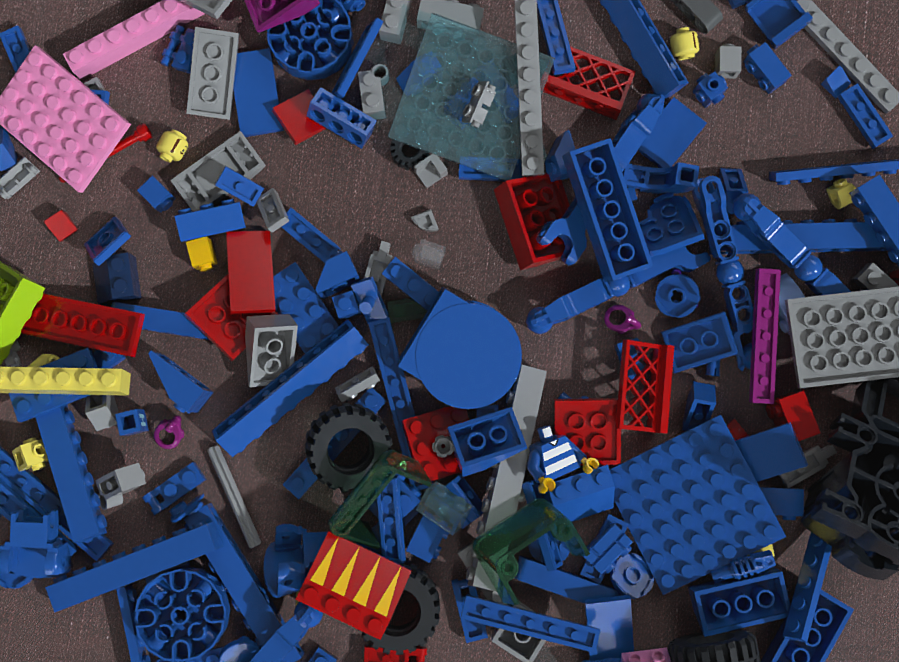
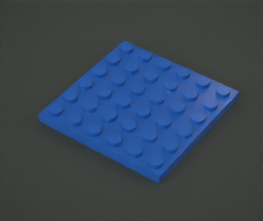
M721 414L609 469L615 486L614 501L624 521L629 524L628 528L663 595L711 573L712 570L714 571L728 565L731 560L743 558V556L756 552L786 537Z

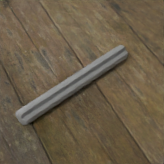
M218 445L212 446L207 449L209 457L250 548L256 547L261 544L258 533Z

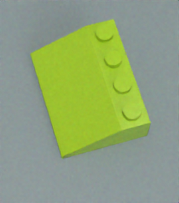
M1 261L0 365L8 357L10 348L15 340L19 338L21 329L26 321L30 319L32 310L37 302L41 300L45 287Z

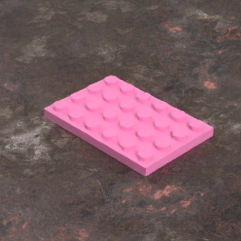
M36 45L0 95V125L77 192L81 193L84 192L131 126L125 118Z

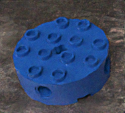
M319 0L320 5L305 15L267 29V41L279 66L292 76L305 80L325 79L338 72L350 58L354 45L352 25L349 15L338 0Z
M183 566L168 570L148 583L137 599L135 608L137 636L150 653L162 660L183 662L197 659L219 642L228 627L231 608L227 593L222 589L219 580L215 576L201 568ZM182 610L186 612L184 617L180 616Z

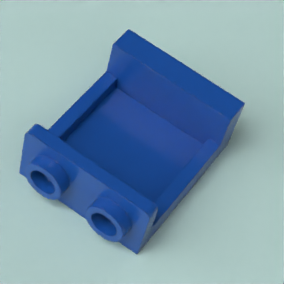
M796 0L746 1L745 11L774 49L811 23L813 19L809 12H805Z

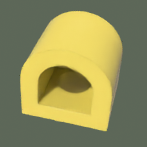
M845 178L836 180L832 186L826 188L829 199L835 208L841 209L853 203L849 193L856 188L852 183H847Z

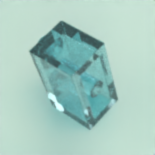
M436 481L426 489L416 510L453 536L463 526L473 506Z

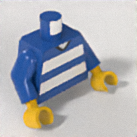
M550 425L537 429L540 441L531 444L529 447L530 453L527 469L533 476L534 481L540 483L538 490L542 494H545L548 489L552 492L556 487L554 479L580 468L581 463L586 474H590L593 471L589 465L594 469L599 467L597 459H587V455L565 435H552Z

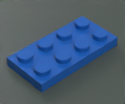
M296 262L273 276L276 311L278 314H290L298 325L296 341L306 354L339 327V325Z
M90 348L40 366L49 368H98ZM9 393L17 421L21 423L89 396L76 394Z

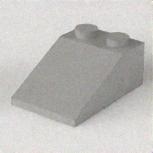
M290 314L247 316L245 340L249 387L267 386L294 363L298 325Z

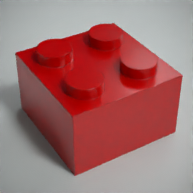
M804 391L787 393L774 398V404H767L766 412L769 418L773 419L775 426L791 422L798 441L821 433Z

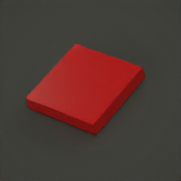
M309 89L272 108V112L295 145L327 129L307 117L310 102L314 98Z

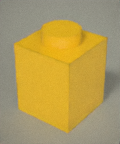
M206 236L186 242L193 268L203 272L211 270L212 266L218 264L210 238Z

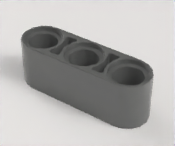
M671 0L703 34H707L723 20L721 11L711 0Z

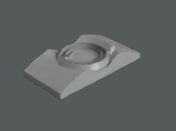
M239 131L171 179V182L191 210L197 211L200 210V205L212 203L214 206L229 194L215 186V182L225 165L250 180L266 165L242 132Z

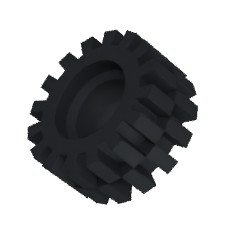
M407 129L406 132L401 130L400 134H396L394 136L395 139L391 141L390 150L395 164H398L400 168L404 167L405 170H409V168L414 170L415 165L429 156L427 138H424L422 132L419 134L416 129L414 131ZM408 142L415 143L418 147L417 154L413 157L405 156L402 153L404 144Z

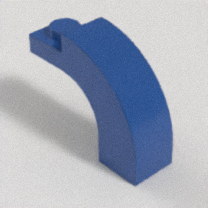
M680 162L668 168H651L628 164L622 173L627 187L639 189V192L678 194L697 188L699 166Z

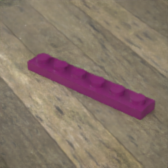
M758 268L755 273L750 403L774 404L781 270Z

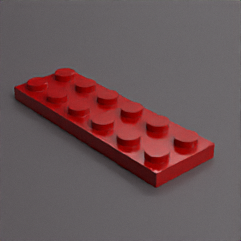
M43 294L41 300L37 302L32 310L30 319L26 321L21 329V333L135 357L145 314Z

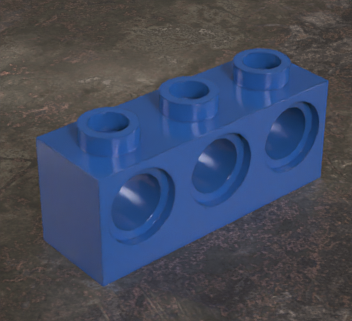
M320 88L311 100L307 112V117L361 149L371 136L377 120L323 88Z

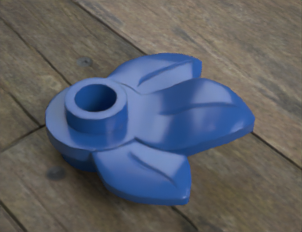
M204 493L194 498L188 504L182 501L175 505L169 511L172 515L170 521L172 523L178 522L186 516L193 515L199 511L204 504L201 502Z

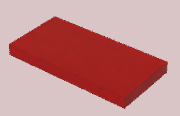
M270 231L226 232L231 314L275 312Z

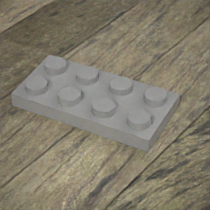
M195 27L186 114L230 120L239 33Z

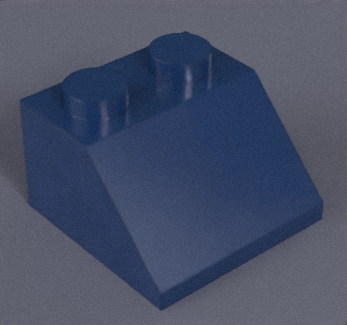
M127 252L111 255L100 266L95 262L92 263L98 305L142 299L135 256Z

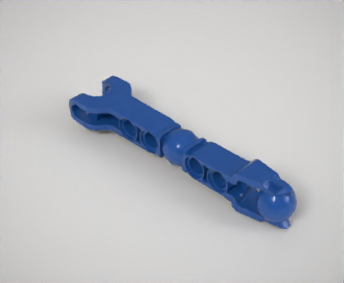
M650 93L643 95L638 100L636 109L622 122L621 128L612 140L622 172L630 163L646 137L653 131L664 109V95ZM576 196L561 219L545 223L536 238L539 244L548 245L557 236L560 237L565 245L561 260L568 266L574 264L587 247L586 226Z
M707 176L698 179L697 188L692 190V195L696 208L701 215L712 255L717 260L715 261V264L718 265L716 276L723 284L721 285L722 288H725L724 298L731 320V331L739 352L736 355L737 367L740 371H743L745 367L751 369L752 343H748L742 348L740 335L753 330L754 308L749 290L744 285L746 281L742 280L744 277V267L738 261L739 256H736L737 247L726 210V195L722 182L716 176ZM717 224H720L723 229L720 236H717L714 232ZM723 245L728 248V254L725 257L720 253ZM737 287L740 290V296L734 299L732 291ZM741 309H745L746 316L740 320L738 312Z
M745 193L732 201L735 216L742 220L750 232L758 237L789 268L794 269L797 278L804 281L816 296L851 292L827 268H823L820 259L811 255L807 247L783 224L780 217L762 205L757 196Z
M686 246L662 255L651 257L653 267L614 281L604 282L602 277L569 294L561 296L547 307L531 309L526 316L527 327L536 334L546 333L554 324L564 322L611 299L613 296H623L629 289L673 268L689 273L711 261V257L707 252L697 255L691 254L686 249Z
M299 602L295 607L294 616L273 634L250 662H282L305 636L309 628L315 627L320 623L323 613Z

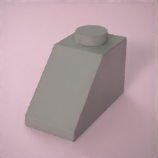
M89 395L86 397L85 414L96 431L117 425L115 414L118 413V408L114 395Z

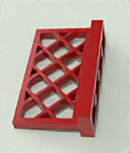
M571 46L576 67L574 72L565 73L559 77L549 75V71L552 69L549 60L540 80L542 92L617 120L636 71ZM585 59L589 66L579 68L576 60ZM603 66L607 69L608 73L599 76L596 68ZM592 70L595 78L586 81L582 73ZM621 73L629 76L628 81L619 84L615 75ZM578 75L582 83L578 85L572 84L569 78ZM611 77L615 86L606 89L602 80ZM598 82L602 91L593 92L588 85ZM618 90L621 96L620 101L611 99L609 92Z
M623 340L615 428L652 433H668L674 346ZM630 345L634 346L638 351V354L633 359L629 354ZM650 348L653 349L652 361L645 354ZM640 358H642L646 364V366L641 371L636 365V362ZM632 367L636 376L630 381L628 370ZM648 370L651 371L650 383L644 377ZM639 379L645 387L640 393L634 387V384ZM630 389L635 397L628 403L626 392ZM647 392L650 394L648 405L642 399ZM637 402L643 408L638 415L632 409ZM629 412L633 420L628 425H623L624 415ZM645 414L648 416L647 427H644L640 421Z

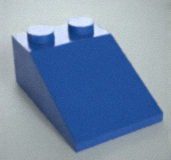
M151 350L148 354L169 398L175 402L173 406L182 413H199L214 392L166 355Z
M512 407L448 427V434L463 477L483 471L527 449Z

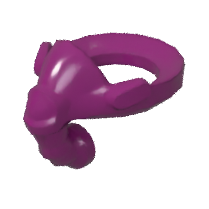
M614 305L608 308L605 313L604 321L606 326L612 331L618 332V334H624L628 330L641 327V323L635 318L634 312L623 305ZM614 310H622L626 314V320L621 325H613L609 321V316Z
M179 415L169 420H162L155 428L154 439L160 447L164 449L175 448L181 439L184 438L182 419ZM162 429L169 433H174L175 439L173 443L165 444L160 440L159 433Z

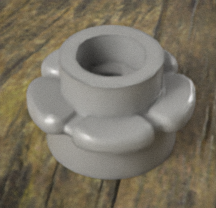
M440 435L435 438V442L432 444L433 451L439 457H446L454 451L448 436Z

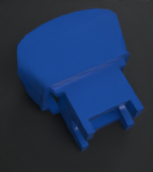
M22 508L19 512L11 513L10 541H6L5 544L0 546V573H10L12 571L25 577L53 578L71 571L73 564L68 541H63V537H58L59 509H54L51 511V514H44L43 516H28V508Z
M281 524L275 527V542L271 543L266 549L263 569L266 587L273 597L280 598L300 590L328 532L307 533V529L293 524Z

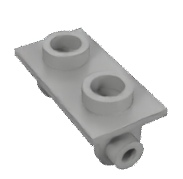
M478 81L471 92L472 98L463 110L461 122L471 123V126L475 128L483 125L488 111L482 108V105L490 107L496 94V87L490 85L489 81Z
M23 157L0 177V195L4 199L11 198L35 177L40 170L26 157Z

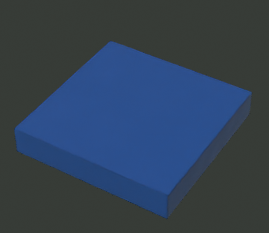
M115 216L84 243V246L93 262L100 266L131 235L123 223Z

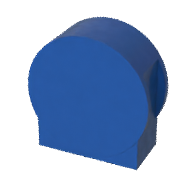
M442 286L397 360L399 368L420 379L426 389L441 402L456 408L475 409L494 403L510 390L520 371L522 350L514 327L502 314L487 304L473 300H464Z

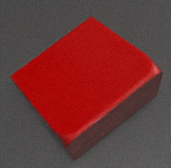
M63 210L58 211L44 221L45 225L60 242L78 230L69 215Z

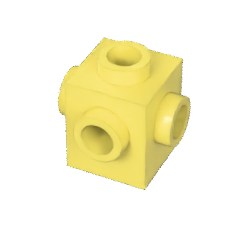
M36 437L27 439L22 442L23 445L12 450L19 472L32 468V471H36L46 467L45 463L48 462V457L42 439L36 440Z

